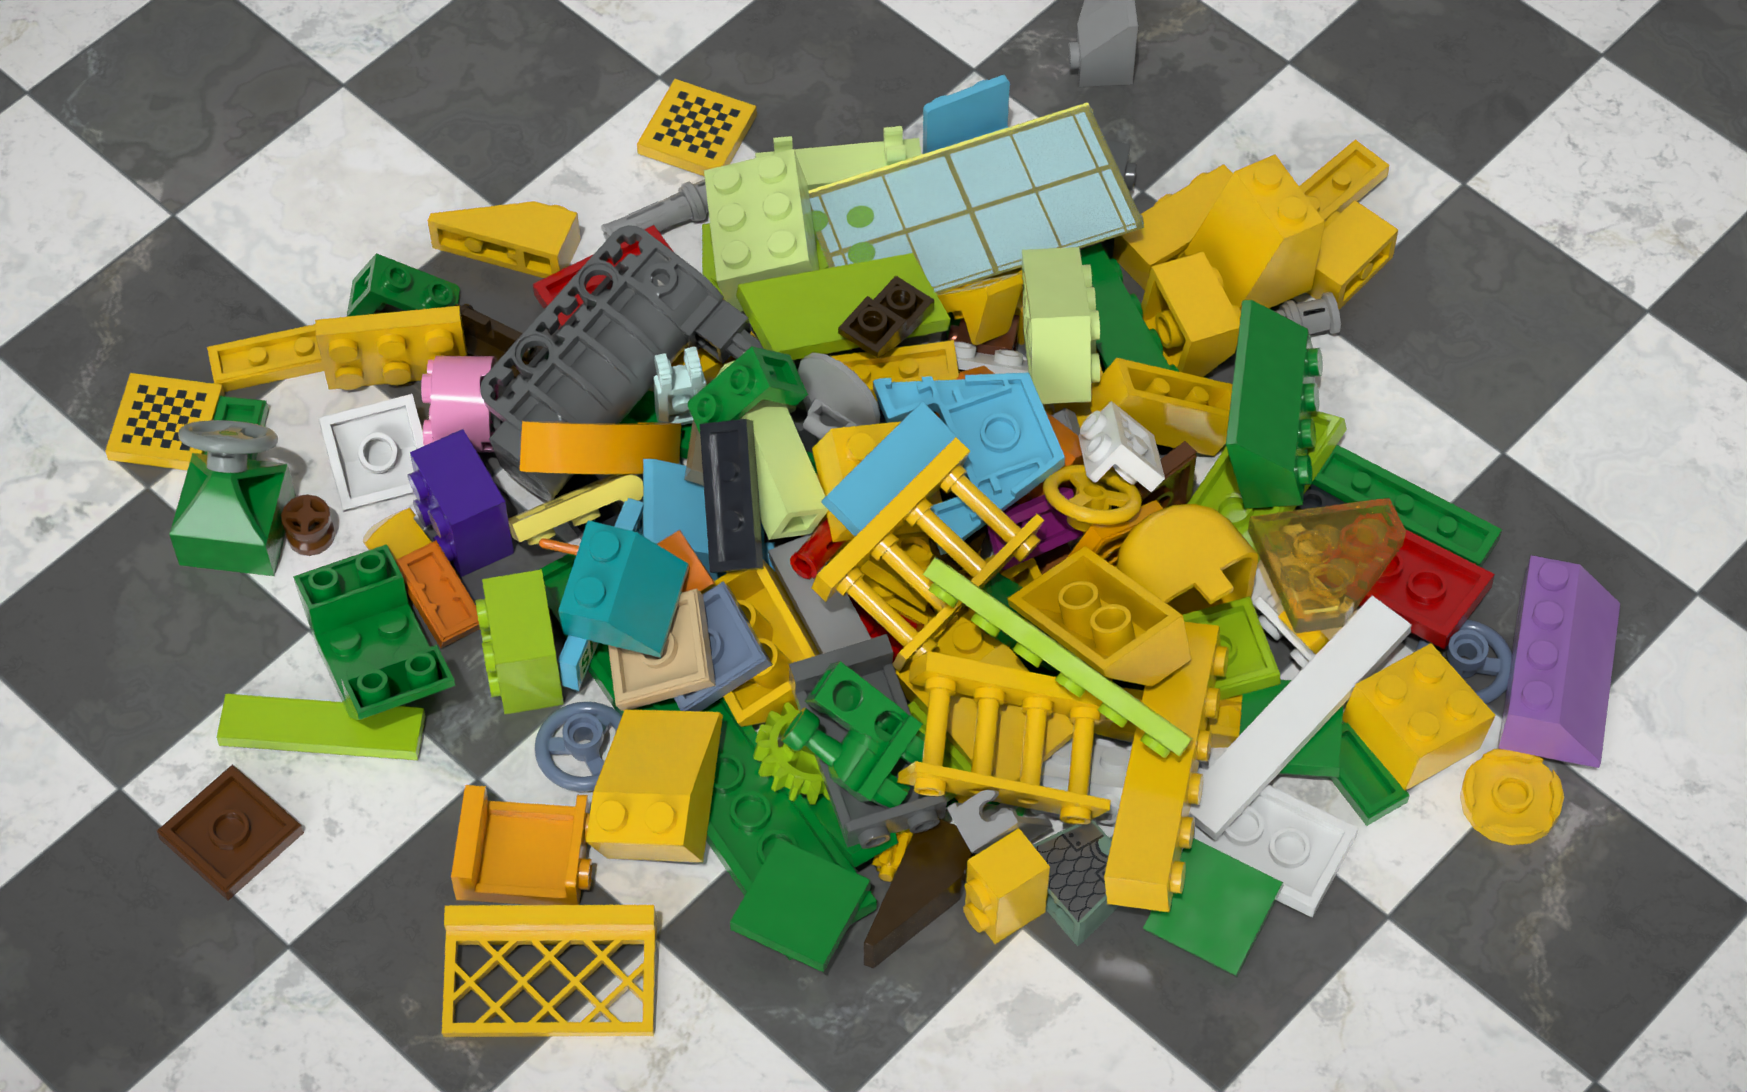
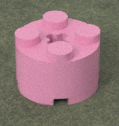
M436 356L434 360H428L427 374L422 375L421 383L422 402L431 403L429 420H424L423 425L424 446L464 429L476 452H494L489 440L494 434L490 428V424H492L491 412L485 406L480 392L482 380L494 366L496 360L494 356ZM499 384L493 387L496 395L495 401L499 397Z

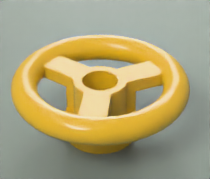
M1084 465L1064 466L1046 478L1043 484V492L1047 501L1056 510L1067 516V522L1073 528L1086 532L1093 524L1111 525L1126 522L1137 515L1142 505L1141 495L1136 486L1128 483L1118 473L1108 470L1097 482L1109 485L1119 492L1109 491L1102 486L1094 484L1087 477ZM1066 481H1070L1077 488L1075 496L1069 500L1058 489V486ZM1110 505L1120 508L1110 510Z

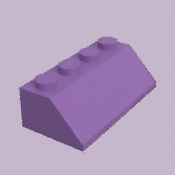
M1530 555L1520 592L1498 749L1599 768L1602 759L1620 602L1580 564Z

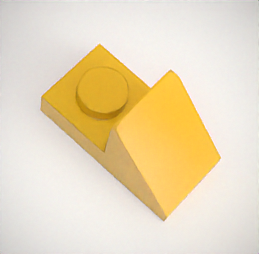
M1021 273L984 279L937 293V296L946 312L953 313L954 319H965L972 344L979 345L1004 335L1009 331L1023 286V279Z

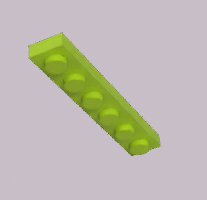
M934 558L923 575L933 581V584L928 589L931 593L953 608L959 600L975 611L970 619L972 622L995 638L1001 630L1017 641L1012 650L1037 668L1043 660L1060 671L1055 680L1076 696L1081 697L1085 690H1087L1103 702L1098 708L1100 713L1122 728L1128 720L1145 732L1140 741L1162 757L1166 758L1171 751L1181 756L1193 740L1192 737L1113 681L1104 677L1075 654L942 560Z

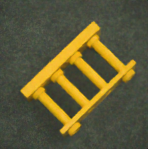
M956 437L816 575L811 587L825 602L837 591L842 596L848 593L904 646L893 663V666L899 672L910 661L913 662L925 652H933L938 646V643L933 638L965 606L959 600L953 608L928 590L933 581L924 576L925 571L896 544L899 539L894 534L906 522L912 527L918 525L973 577L970 581L981 589L1013 557L1022 562L1041 541L1036 536L1044 522L1041 516L1036 514L1021 529L965 476L967 470L962 466L970 450ZM940 488L946 493L952 491L1007 543L988 563L931 510L933 504L928 500ZM872 556L877 561L883 559L939 612L920 632L916 631L862 579L864 573L860 568Z
M927 651L910 664L908 682L925 686V692L929 693L922 762L915 761L898 772L897 783L914 786V792L926 796L945 795V792L973 797L984 790H995L999 792V795L994 802L1060 814V820L1069 824H1089L1092 819L1109 811L1111 800L1088 795L1094 726L1107 718L1098 711L1103 702L1087 690H1085L1081 697L1076 696L1055 680L1056 677ZM956 693L974 696L973 701L978 704L971 772L943 767L950 696ZM1004 703L1022 706V712L1026 713L1020 782L992 776L998 708ZM1052 712L1070 716L1069 721L1074 723L1068 791L1040 786L1046 719Z

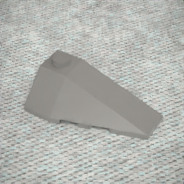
M1084 0L1077 23L1076 42L1068 43L1069 68L1077 69L1079 87L1133 84L1138 33L1135 0Z

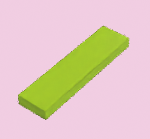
M225 694L216 738L219 746L418 760L426 716L424 708L397 706L357 720L349 717L343 702Z

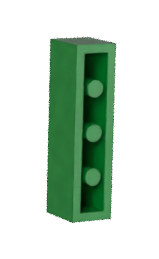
M1101 243L1080 250L1082 265H1091L1092 287L1095 288L1096 310L1099 311L1100 340H1096V351L1099 353L1103 373L1116 358L1179 372L1174 364L1169 365L1165 359L1162 342L1157 331L1153 328L1149 329L1143 320V310L1138 297L1134 293L1129 294L1125 288L1123 274L1117 260L1114 258L1109 259Z

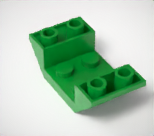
M387 544L293 576L317 649L350 718L361 720L455 686V680L438 646H429L408 604L404 578Z

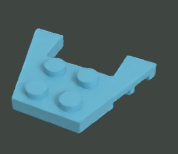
M1029 373L965 375V379L934 381L932 376L922 377V381L892 382L891 378H879L873 381V390L887 423L903 421L922 401L933 412L939 413L941 420L957 436V439L970 450L962 466L967 470L965 476L1002 511L1006 510L1065 465V456ZM959 497L938 503L931 508L963 541L986 525ZM937 544L940 554H946L947 552Z

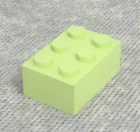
M794 149L704 170L716 280L726 302H729L741 312L743 309L736 297L738 284L819 270L808 184Z
M1079 247L1022 250L1023 335L1028 372L1042 404L1091 402V383L1100 382L1099 353H1096V340H1100L1099 311L1096 310L1095 288L1092 287L1091 265H1082Z

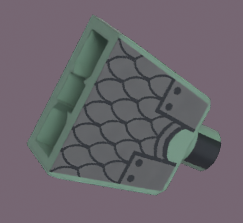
M1093 820L1085 825L1075 824L1033 844L1050 866L1046 911L1076 946L1082 944L1119 907V905L1107 904L1104 881L1113 836L1109 838Z

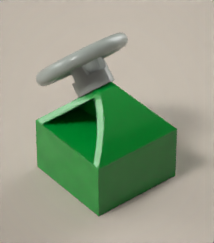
M198 421L182 426L178 432L180 441L191 448L207 451V454L192 453L169 535L179 565L275 576L286 534L281 514L284 506L291 499L295 498L296 494L288 464L247 459V454L264 452L274 448L278 443L277 434L268 427L239 421Z

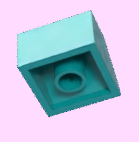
M588 520L558 610L564 634L661 658L689 570V564L635 531Z

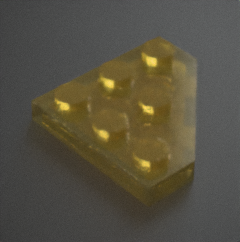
M1390 498L1251 516L1248 526V533L1295 634L1343 627L1403 546L1406 533Z

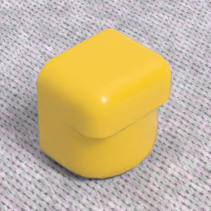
M1197 504L1172 505L1154 512L1134 526L1119 549L1118 562L1114 567L1183 615L1249 596L1252 598L1258 554L1232 522L1217 510Z

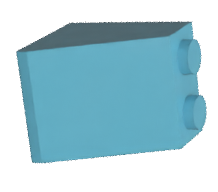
M643 459V536L657 544L680 529L712 579L715 581L726 573H710L704 486L684 480L685 465L657 459ZM760 520L763 560L775 571L768 550L775 548V542H765V530Z

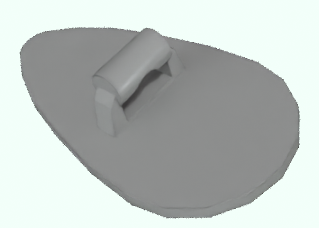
M811 353L800 361L798 373L808 393L803 399L808 414L803 423V429L816 436L818 441L832 428L879 424L880 412L878 403L870 389L855 372L842 362L826 354Z

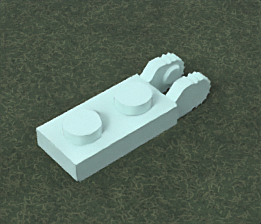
M696 347L684 350L685 365L671 367L670 360L667 359L665 353L654 355L657 375L654 376L655 413L658 423H681V425L693 423V417L688 408V401L706 386Z

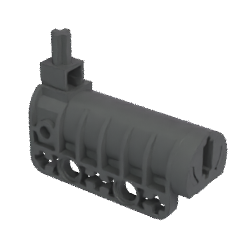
M627 225L620 227L612 233L482 380L480 387L481 396L485 406L491 412V420L495 429L494 434L489 440L500 466L528 490L547 501H552L575 474L520 471L522 421L619 424L654 385V376L657 375L654 355L665 353L667 359L672 364L686 348L696 347L698 351L701 347L724 364L730 356L738 359L752 346L764 349L760 341L750 334L748 317L729 302H726L719 290L697 269L647 231L638 226ZM639 241L638 245L641 253L639 256L630 253L615 267L606 262L610 258L615 265L623 255L621 248L623 242L632 245ZM605 275L606 278L591 294L588 293L586 290L587 282L593 276ZM578 293L584 301L552 338L544 334L543 331L547 329L548 333L552 336L559 328L560 323L557 316L561 312L565 315H570L578 307V302L575 298ZM533 346H542L543 348L528 365L522 362L523 354L527 349ZM515 365L520 374L495 401L496 395L493 387L496 384L503 387L507 386L515 377L512 369H510Z

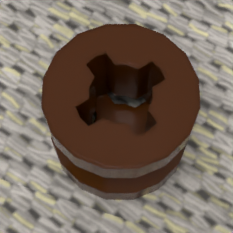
M300 495L291 499L284 506L281 514L282 523L286 531L287 542L293 551L300 555L312 556L326 551L332 545L335 537L334 525L331 521L329 506L323 499L315 495ZM315 524V528L309 530L310 526Z

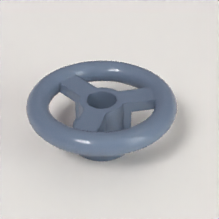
M1466 620L1459 631L1450 638L1449 644L1446 646L1447 658L1450 665L1462 678L1471 677L1476 673L1497 676L1488 687L1475 692L1485 704H1488L1501 696L1507 689L1512 652L1506 641L1495 630L1482 623ZM1421 638L1417 645L1416 651L1425 647L1431 642ZM1489 645L1496 653L1497 658L1487 657ZM1460 656H1466L1471 660L1461 658Z
M597 702L572 703L553 712L541 725L535 740V757L543 774L551 782L564 789L577 792L594 791L604 765L599 754L604 734L610 726L617 731L622 718L621 715L612 707ZM564 724L562 729L563 737H552L555 731ZM581 740H590L589 743L578 744V742ZM551 755H572L575 759L584 761L592 776H573L562 771L555 765Z

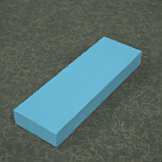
M922 401L821 503L856 536L957 436Z

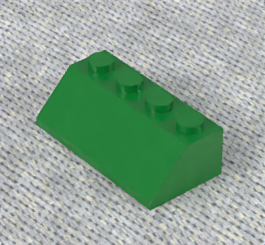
M1253 300L1242 301L1226 447L1245 509L1303 505L1305 485H1311L1313 478L1312 462L1308 455V448H1315L1316 429L1314 420L1311 419L1312 412L1319 411V390L1317 383L1314 382L1315 377L1322 376V353L1320 348H1313L1307 328Z

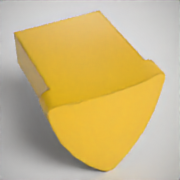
M410 507L376 523L363 537V543L368 550L387 544L394 560L431 543V541L414 520L416 514Z

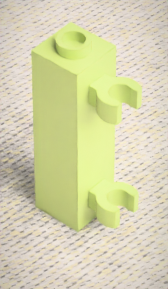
M902 126L886 127L883 129L884 141L794 149L807 180L810 197L923 161L919 138L903 139ZM792 136L773 138L774 151L755 153V158L793 149Z
M734 361L724 364V366L720 369L718 375L721 372H723ZM763 399L740 418L753 420L760 520L769 540L811 534L828 509L821 503L826 496L790 416V413L796 410V406Z

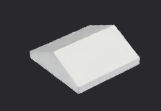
M413 394L318 417L343 511L414 493L407 474L414 472L410 452L423 447L424 444L423 432Z

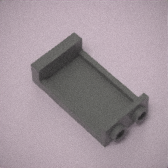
M887 634L789 664V684L799 712L805 707L817 715L820 719L817 729L839 742L843 740L848 730L825 713L818 712L804 702L830 663L841 661L902 708L908 715H911L892 664L893 650ZM815 755L847 848L860 844L861 848L876 847L887 842L890 839V833H897L906 829H910L911 833L923 832L938 825L939 819L945 817L947 807L945 795H921L914 792V786L907 785L910 787V790L902 803L896 807L887 809L872 801L860 802L830 778L828 765ZM899 758L890 773L898 778V772L908 767L909 764Z

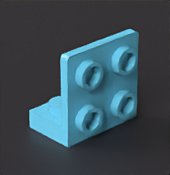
M1001 75L990 80H982L972 87L951 95L940 96L927 103L923 107L922 160L1012 133L1008 127L1010 82L1007 77Z

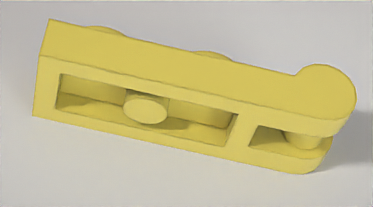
M611 474L552 501L508 519L512 538L518 542L527 540L529 545L538 544L542 538L550 539L556 535L554 527L571 520L574 526L587 523L588 520L592 521L601 515L598 508L617 500L625 502L628 498L640 501L643 497V481L634 474Z

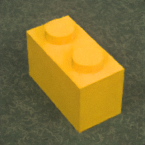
M1356 200L1341 213L1335 211L1324 224L1312 290L1306 293L1315 299H1320L1323 293L1331 292L1340 310L1393 258L1399 229Z
M1019 828L967 860V879L964 885L966 897L963 910L971 926L979 933L985 931L994 944L1002 941L1046 911L1050 866Z

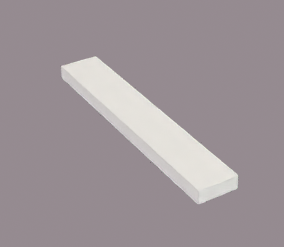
M1371 596L1203 774V791L1200 804H1191L1189 817L1195 819V825L1216 841L1350 698L1355 684L1368 678L1411 633L1412 624L1374 596Z

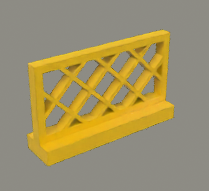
M654 905L445 906L444 927L446 930L442 1012L443 1037L654 1036L655 949L657 939V915ZM595 944L610 945L601 951ZM623 944H644V962L628 977L609 959ZM458 945H480L492 958L473 976L469 977L457 965ZM491 945L504 946L497 952ZM518 945H533L544 958L522 977L504 958ZM543 945L556 946L549 952ZM570 945H585L596 958L574 977L556 958ZM499 964L517 983L495 1003L477 984ZM552 964L570 983L548 1003L530 983ZM604 964L622 983L600 1002L582 983ZM456 974L465 982L457 991ZM642 975L643 992L634 984ZM577 989L595 1009L581 1022H567L555 1009ZM629 989L643 1003V1021L620 1022L608 1008ZM470 990H473L490 1008L475 1023H455V1005ZM525 990L542 1009L529 1022H514L503 1009L520 992ZM497 1015L504 1023L489 1022ZM550 1015L556 1022L542 1021ZM603 1015L609 1022L594 1021Z

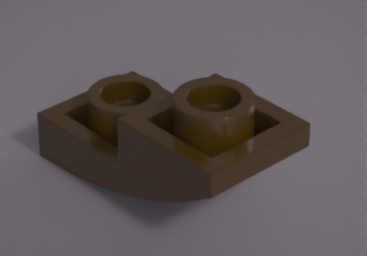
M895 275L874 300L867 296L838 327V334L878 358L907 338L934 311V299Z

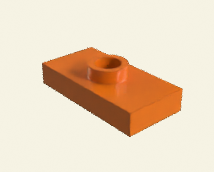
M433 541L395 560L404 578L407 594L440 649L480 629L476 605L437 541Z

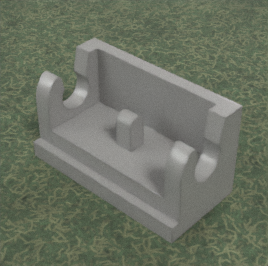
M995 790L981 791L964 803L955 802L947 807L971 853H980L1018 828L1031 841L1053 827L1047 814L1023 817L1018 816L1015 811L1019 806L1004 803L999 805L986 804L989 801H994L999 795V792Z

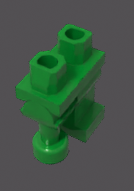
M841 661L830 663L804 702L818 712L825 713L847 729L848 733L841 742L817 729L820 724L819 717L804 707L792 720L784 732L781 741L795 751L801 750L804 746L810 749L828 765L830 778L860 802L872 801L887 809L899 806L907 796L910 787L906 784L897 783L898 778L890 772L899 758L909 765L915 761L922 762L925 734L920 732L919 729L923 723L908 715L902 708Z

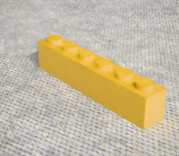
M1184 622L1191 660L1153 687L1145 685L1142 703L1192 737L1193 740L1181 756L1171 751L1164 758L1140 741L1145 732L1136 726L1104 875L1107 904L1170 912L1173 893H1182L1186 863L1181 862L1180 857L1182 848L1191 849L1195 819L1189 817L1191 804L1199 805L1201 801L1203 774L1198 773L1200 761L1208 762L1210 757L1212 731H1208L1206 728L1208 718L1217 719L1220 705V689L1215 688L1217 676L1225 677L1228 666L1229 648L1221 646L1220 628L1217 625Z

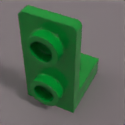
M376 253L352 281L347 317L373 314L376 309L381 311L386 304L405 311L451 307L458 304L460 288L454 283Z
M752 346L688 401V408L700 433L699 424L739 420L763 399L796 406L808 393L791 355Z

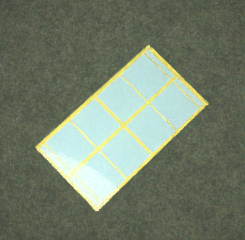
M1088 102L922 154L906 161L897 162L809 190L813 228L828 268L913 253L936 294L1022 267V250L1082 248L1144 228L1143 216L1140 215L1093 115V109L1089 106Z

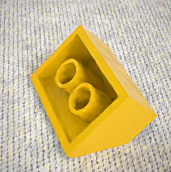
M1086 546L1007 598L1011 608L1104 677L1153 687L1191 660L1183 615Z
M764 560V569L728 572L715 580L712 585L700 591L704 594L724 581L730 587L773 664L723 696L741 727L765 723L771 711L781 715L784 703L787 702L791 703L796 710H799L789 684V664L820 655L777 573Z

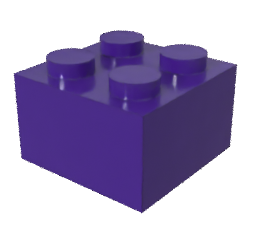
M464 429L410 452L414 472L407 474V477L417 498L413 500L416 513L424 527L432 524L437 533L433 540L438 542L449 562H453L461 577L514 554L505 500Z

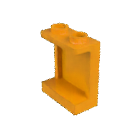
M465 785L451 872L456 900L522 905H579L581 890H590L592 880V859H585L588 844L586 837L590 816L588 795L577 794L575 807L488 801L486 786Z

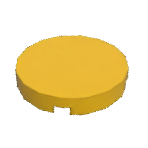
M1493 749L1483 754L1481 759L1477 760L1474 764L1472 763L1467 769L1460 792V800L1463 814L1476 831L1491 841L1507 845L1530 844L1550 832L1558 822L1564 793L1559 776L1554 770L1551 772L1543 764V759L1539 756L1505 749Z

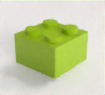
M542 569L482 579L485 598L475 600L491 697L501 696L504 714L564 705Z

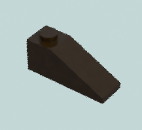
M939 819L940 822L935 827L913 834L864 941L865 966L874 969L961 899L967 879V860L978 853H971L955 824Z

